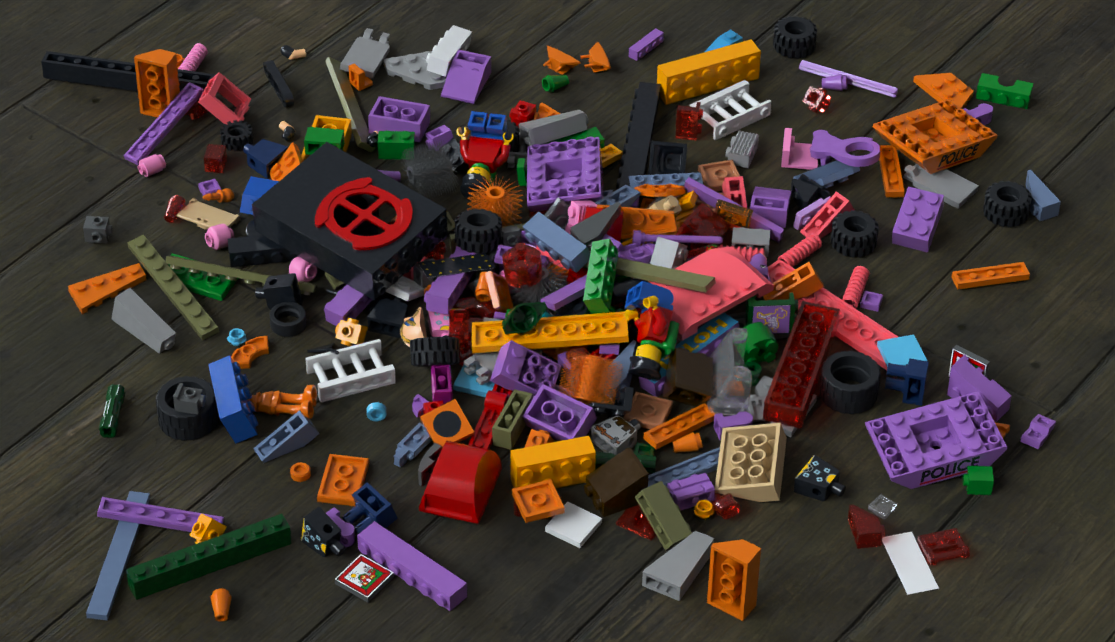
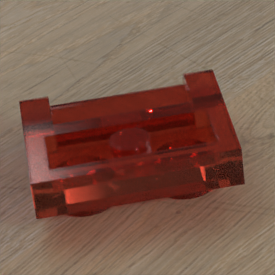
M957 528L920 535L917 538V542L929 565H935L937 562L959 557L962 559L970 557L969 548L967 545L965 546Z

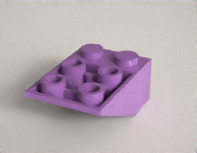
M458 50L452 59L441 97L474 104L491 74V56Z
M755 186L750 211L782 228H786L791 191Z
M511 340L500 348L490 381L505 389L512 391L516 389L533 393V396H535L542 384L553 389L555 388L561 365Z

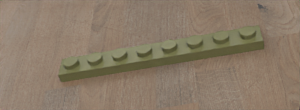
M144 234L127 242L131 252L202 341L219 332L215 322L169 265L165 263V260Z
M166 256L165 262L170 264V268L181 270L182 267L189 268V272L200 273L201 270L206 271L208 276L218 277V274L226 275L225 279L236 281L237 278L244 279V283L255 284V281L262 282V286L265 285L266 279L271 276L175 256ZM298 281L301 294L310 295L311 292H316L317 284Z

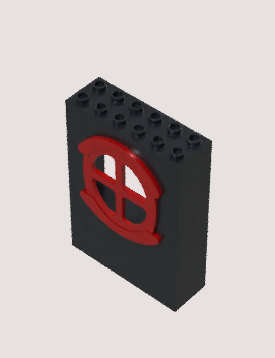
M328 142L323 144L252 204L256 232L374 301L448 236L446 208ZM363 194H369L378 199L365 210L353 204ZM386 203L395 209L397 219L394 224L390 225L372 214ZM346 209L359 215L344 228L340 227L335 221V218ZM365 220L385 230L382 234L374 236H360L351 233Z

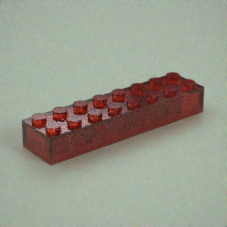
M802 301L764 402L763 420L802 428L821 375L823 362L827 359L838 328L840 309Z

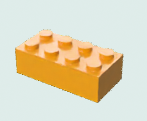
M583 436L511 450V481L513 487L518 488L550 479L555 488L586 483V476L595 470L596 452L590 437Z

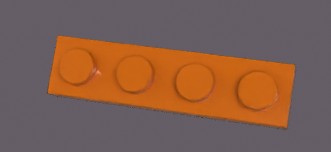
M879 145L881 151L879 162L885 196L892 198L904 197L905 191L897 149L892 145Z
M1024 262L952 272V279L957 290L1029 280L1030 276Z
M706 403L701 404L644 432L643 439L657 450L713 422L714 414L717 413Z

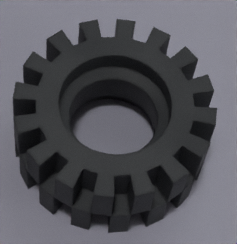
M233 120V123L229 121L220 129L222 146L224 145L225 149L228 148L229 151L232 149L234 151H237V149L243 151L247 143L251 145L253 143V130L246 121L244 123L242 120H239V122Z

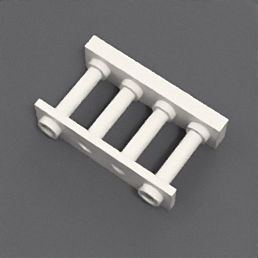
M743 80L690 104L689 119L695 122L703 118L714 128L713 139L718 140L771 114L772 101L767 100L759 103L749 95V82ZM744 99L753 107L746 110L738 102ZM731 106L739 114L732 116L723 108ZM717 112L725 120L718 123L710 114Z
M380 339L338 349V355L326 352L306 358L307 374L316 372L320 383H318L320 402L395 384V368L393 364L384 366L379 357L382 355ZM372 358L376 368L365 371L361 361ZM353 363L358 373L347 376L342 365ZM335 368L339 378L328 381L323 370Z

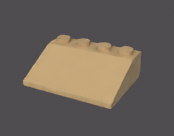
M781 423L722 428L715 493L757 502L780 501L787 439Z

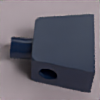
M262 139L254 146L247 143L244 146L243 152L247 154L248 166L268 179L271 168L279 161L288 147Z

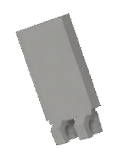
M367 28L364 31L363 37H357L340 64V70L349 72V65L355 63L364 70L366 77L373 78L383 63V59L389 53L390 46L387 40L390 34L383 32L380 40L375 41L371 37L373 29Z
M915 164L914 166H906L904 170L906 173L903 178L913 182L914 187L944 195V202L958 209L978 191L979 185L947 169L930 174L918 164Z
M530 349L542 355L541 349ZM499 351L475 353L464 361V365L467 366L464 368V372L468 375L476 372L479 376L476 378V381L480 385L489 382Z

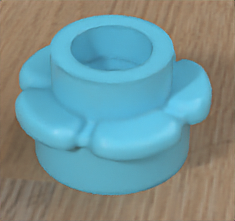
M235 328L229 332L227 340L234 346H240L246 342V334L242 329Z

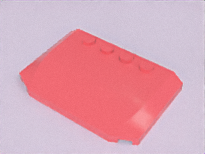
M732 246L710 249L675 268L677 270L715 277L716 283L706 293L650 282L673 293L671 321L680 324L677 337L682 341L697 333L698 326L755 295L759 299L773 291L774 285Z

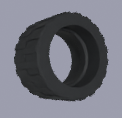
M841 351L829 356L823 362L821 369L819 395L822 402L832 410L844 414L862 413L869 410L878 399L881 372L877 362L868 355L855 351ZM852 380L861 384L849 385L839 381Z
M189 376L178 377L168 381L158 390L156 396L158 423L162 432L167 436L184 441L195 440L209 434L216 427L218 422L217 403L214 389L206 380ZM179 383H183L185 387L203 389V395H206V403L204 407H201L198 415L175 411L173 396Z

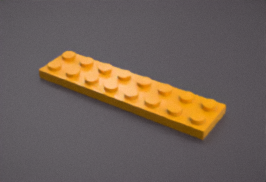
M625 312L542 317L532 330L525 333L511 334L504 332L503 320L472 322V353L498 352L503 345L511 340L528 349L629 342L627 319L624 315Z

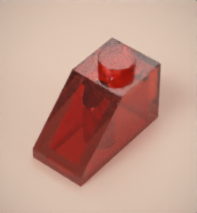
M849 505L848 522L857 549L881 546L882 538L885 537L884 525L880 524L879 518L855 505Z

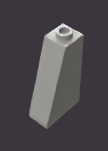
M575 110L519 123L521 141L532 146L587 130L588 117L583 111Z
M131 288L115 297L112 320L159 354L173 347L176 332Z
M698 531L693 532L644 569L642 586L680 601L710 558L711 545L714 543V538Z

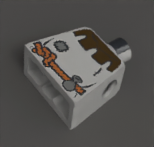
M620 416L612 417L591 427V441L604 452L618 455L626 448L630 447L632 449L636 445L637 430L640 429V424L636 419L627 422Z

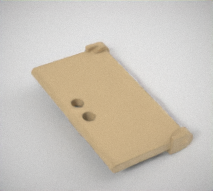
M194 198L177 214V217L196 223L198 227L208 229L211 226L222 223L230 228L241 219V215L226 212L199 202Z

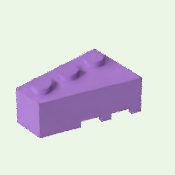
M963 355L951 367L947 395L955 398L979 391L993 420L997 422L1009 410L1012 395L993 379L990 381L982 374L983 370L980 367L976 369L968 362L969 358Z

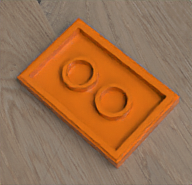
M329 454L318 491L317 502L355 506L352 494L364 484L369 466V458Z

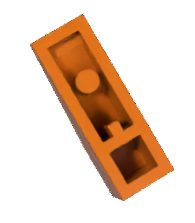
M807 262L773 282V291L764 295L763 298L764 300L789 299L790 292H793L794 299L803 298L820 290L824 285L811 263Z

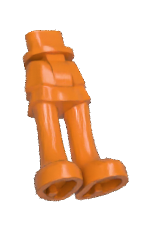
M307 385L303 394L269 391L261 395L260 392H257L256 395H252L249 401L253 403L255 412L279 416L280 413L294 415L300 410L308 419H311L314 415L313 407H316L317 391L315 385ZM283 403H292V404H299V405H286V404H283Z

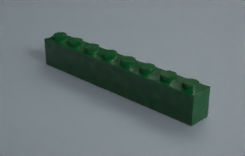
M279 514L126 569L128 586L135 599L138 600L291 544L290 526L283 514Z

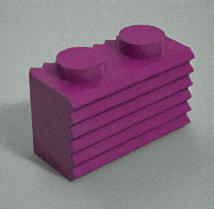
M449 364L431 366L433 402L443 400V404H446L453 400L451 365Z

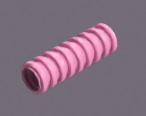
M195 44L178 69L196 71L208 53L207 48L203 44Z

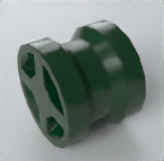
M746 362L742 366V379L745 385L756 386L761 380L762 367L758 363Z

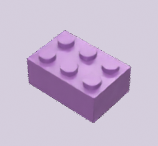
M379 96L368 115L369 133L371 134L374 131L415 132V142H420L430 124V105Z
M908 186L892 231V244L928 252L944 207V195Z
M542 384L522 416L528 427L539 431V429L545 430L557 441L586 436L597 419L592 407Z

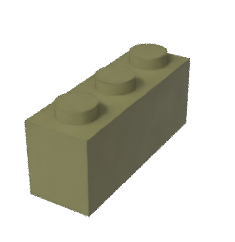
M513 390L492 427L494 446L513 449L526 425L522 416L533 400V393Z
M662 481L641 490L635 496L665 551L676 546L692 534L690 525L682 517L679 506L674 503L669 489L664 486Z

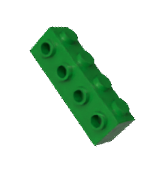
M611 239L592 242L583 302L591 314L610 312L619 255L617 246H614Z

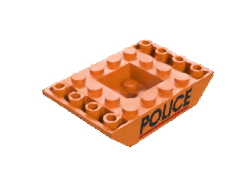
M944 100L873 124V128L882 139L930 174L981 157L998 136L990 128L984 126L978 119L973 118L950 100Z

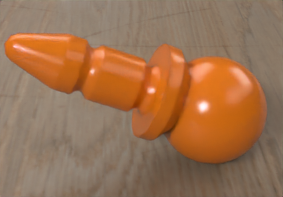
M225 188L217 190L216 193H208L203 196V199L208 201L217 200L219 203L230 202L234 199V193L231 189Z

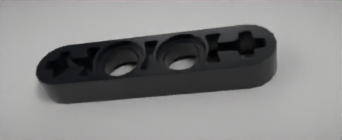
M274 61L263 62L264 72L283 106H293V95Z

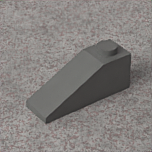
M618 201L570 227L571 235L586 245L588 250L591 251L592 242L602 240L620 215L621 203Z

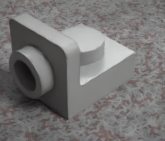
M758 394L750 395L742 403V407L746 408L747 412L753 416V423L767 421L771 418L765 396H758Z

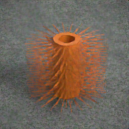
M494 183L492 187L489 185V188L482 184L486 189L484 190L481 187L477 196H475L474 192H468L471 195L473 194V197H469L472 202L467 203L472 206L471 208L485 209L496 213L501 218L502 226H510L512 224L510 222L513 220L516 223L522 224L515 219H519L520 216L517 214L522 213L518 210L523 207L518 204L521 199L518 200L517 198L523 195H517L513 199L510 196L516 195L515 191H510L509 189L506 191L507 187L494 186Z
M582 353L570 358L569 360L576 359L567 362H573L569 364L572 366L568 367H573L569 369L572 371L567 372L571 375L567 377L570 379L566 380L569 382L565 383L569 387L562 389L567 390L561 393H567L572 388L567 396L571 394V398L588 405L592 402L600 403L604 397L606 398L602 404L610 402L606 400L611 399L608 397L612 396L608 392L615 390L609 389L614 388L611 386L615 384H612L614 382L611 381L615 380L612 378L616 377L612 373L616 372L615 369L617 368L615 367L619 365L613 366L617 363L610 364L613 361H605L604 358L584 355Z

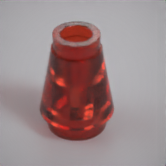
M174 195L169 199L164 216L167 222L173 223L176 220L177 214L186 207L185 199L178 195Z

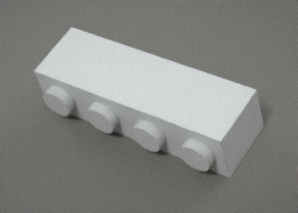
M454 25L449 31L447 30L444 37L440 38L438 45L433 47L432 53L427 55V71L446 77L456 52L468 49L472 31Z

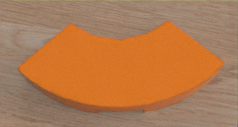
M643 184L634 188L641 192V196L668 197L670 195L685 194V187L675 184Z
M260 336L246 341L245 345L234 351L231 358L234 362H238L241 369L250 368L255 358L269 354L268 336Z

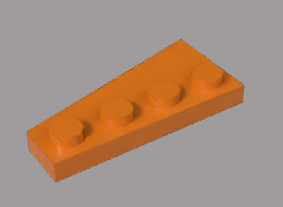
M597 204V208H604V209H605V208H607V207L610 206V205H598V204ZM621 207V211H624L621 239L633 238V230H641L645 234L677 231L674 211Z
M137 263L69 285L68 291L80 312L84 314L88 312L89 307L101 305L102 300L108 297L114 298L118 295L119 291L127 290L146 280V274L140 264Z

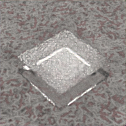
M882 494L868 506L869 511L884 520L897 509V503Z

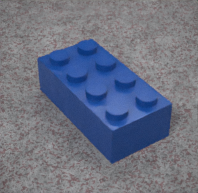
M229 355L208 364L220 420L235 444L258 435L256 430L258 422L253 414L255 408L253 403L249 401L252 395L246 386L249 385L246 375L241 374L238 362H234Z

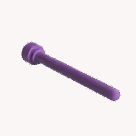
M633 230L632 238L633 243L640 245L645 242H656L658 237L678 243L721 244L723 242V238L720 236L645 234L641 230Z

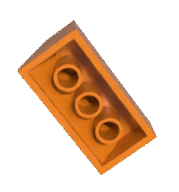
M162 49L146 52L134 57L140 114L158 117L180 93L176 53Z
M743 539L713 543L711 545L708 604L744 621L756 606L761 557L760 547Z

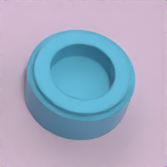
M371 403L367 407V417L372 421H381L387 415L386 406L382 403Z

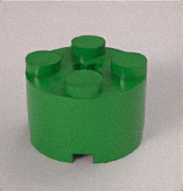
M762 322L749 324L743 328L744 332L740 335L737 333L734 337V345L744 363L771 362L776 358L775 353L779 345L767 324L763 325Z

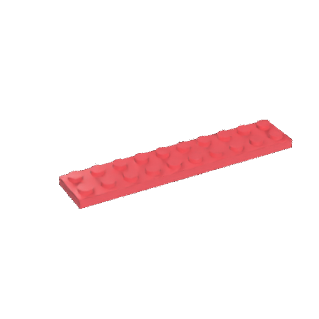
M781 259L768 266L771 283L795 269ZM821 288L807 297L798 298V312L858 352L868 355L879 366L887 370V365L877 347V341L897 338L898 336L825 288Z

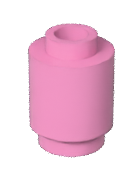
M154 154L139 160L137 168L141 175L148 177L162 171L166 167V162L161 154Z

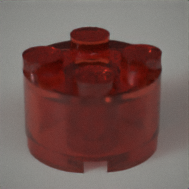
M517 243L515 247L502 255L504 275L509 285L522 288V285L528 284V287L542 279L541 253L536 248L526 246L525 243Z

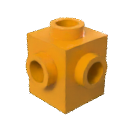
M356 319L340 320L335 329L336 338L341 340V344L352 346L353 343L362 344L364 343L368 327L359 325V320Z
M200 514L189 536L196 539L195 544L223 535L227 526L206 515Z

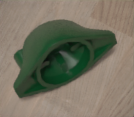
M545 302L521 303L513 307L505 317L506 320L502 321L504 332L511 334L525 333L532 330L547 309Z

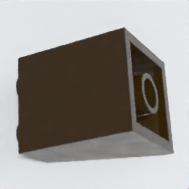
M675 348L669 354L662 397L695 407L704 404L713 396V358L707 357L704 353L689 352L686 348Z
M629 447L588 474L584 491L587 497L592 499L595 509L599 510L603 517L639 505L635 496L641 490L648 487L649 473Z

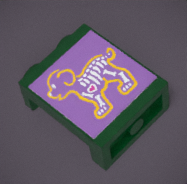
M793 292L789 293V299L756 301L755 296L746 300L745 324L747 326L755 322H762L763 325L767 324L773 334L793 333L794 325H797V314H795V311H798V299H794Z

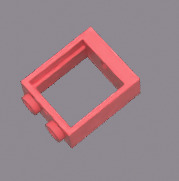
M219 72L208 81L198 103L222 123L227 124L229 121L233 123V120L239 122V120L243 121L245 119L243 116L250 108L248 105L251 98ZM217 92L236 107L234 112L215 97Z

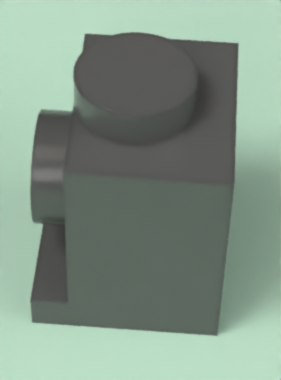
M179 383L173 396L175 411L198 415L201 407H204L206 403V395H203V389L185 387L183 383Z

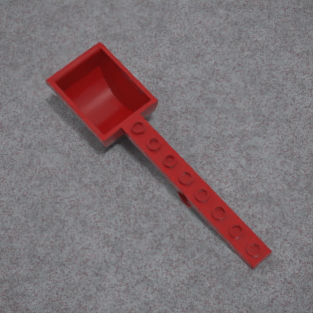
M495 384L492 391L489 390L487 392L484 410L468 445L451 441L445 442L423 494L419 511L479 524L502 470L499 456L496 452L489 450L493 442L492 427L511 396L512 390Z

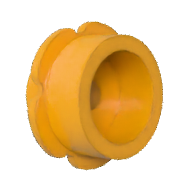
M700 500L695 506L694 513L696 516L706 519L714 514V508H712L710 501Z

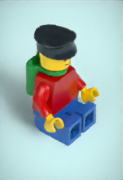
M471 111L468 127H464V134H462L461 127H458L456 130L457 135L462 138L460 139V153L464 162L469 164V170L462 179L460 191L469 201H471L469 197H473V194L471 195L468 192H474L475 196H477L481 187L484 190L486 189L482 184L489 188V185L495 180L498 167L508 160L511 147L509 143L513 140L514 135L512 133V138L507 140L506 115L490 113L488 119V113ZM477 117L483 118V121L478 120ZM494 119L501 120V123L495 122Z
M641 281L628 290L625 309H627L624 313L627 321L634 319V324L638 328L637 342L641 343V346H638L635 356L630 357L631 369L628 370V373L648 380L659 381L662 377L659 373L661 370L660 360L662 358L665 359L667 355L675 350L680 324L671 321L673 293L666 288L646 281ZM636 308L642 309L640 318L638 317V311Z

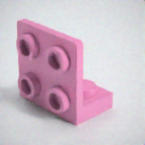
M785 128L781 167L806 170L817 168L818 159L811 157L810 153L812 144L794 143L795 136H791L792 128Z

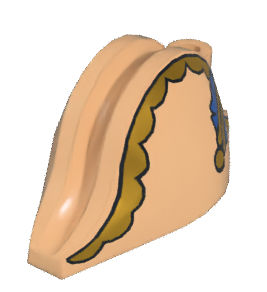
M419 307L413 316L404 318V323L401 326L400 335L408 347H410V341L413 339L427 338L422 307Z

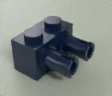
M909 358L906 366L888 363L886 375L904 377V380L887 377L885 389L901 391L903 394L902 403L922 406L929 362Z
M368 482L352 494L355 506L341 516L344 522L353 524L361 516H366L364 520L354 526V531L357 534L361 533L374 521L386 529L398 519L392 505Z

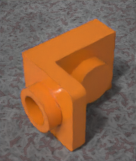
M355 63L349 65V81L358 91L373 85V81L365 76L363 69L359 68Z

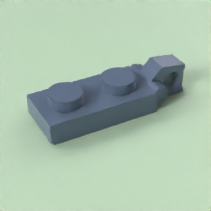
M419 422L397 444L394 465L401 467L406 463L407 459L411 461L432 441L422 423Z

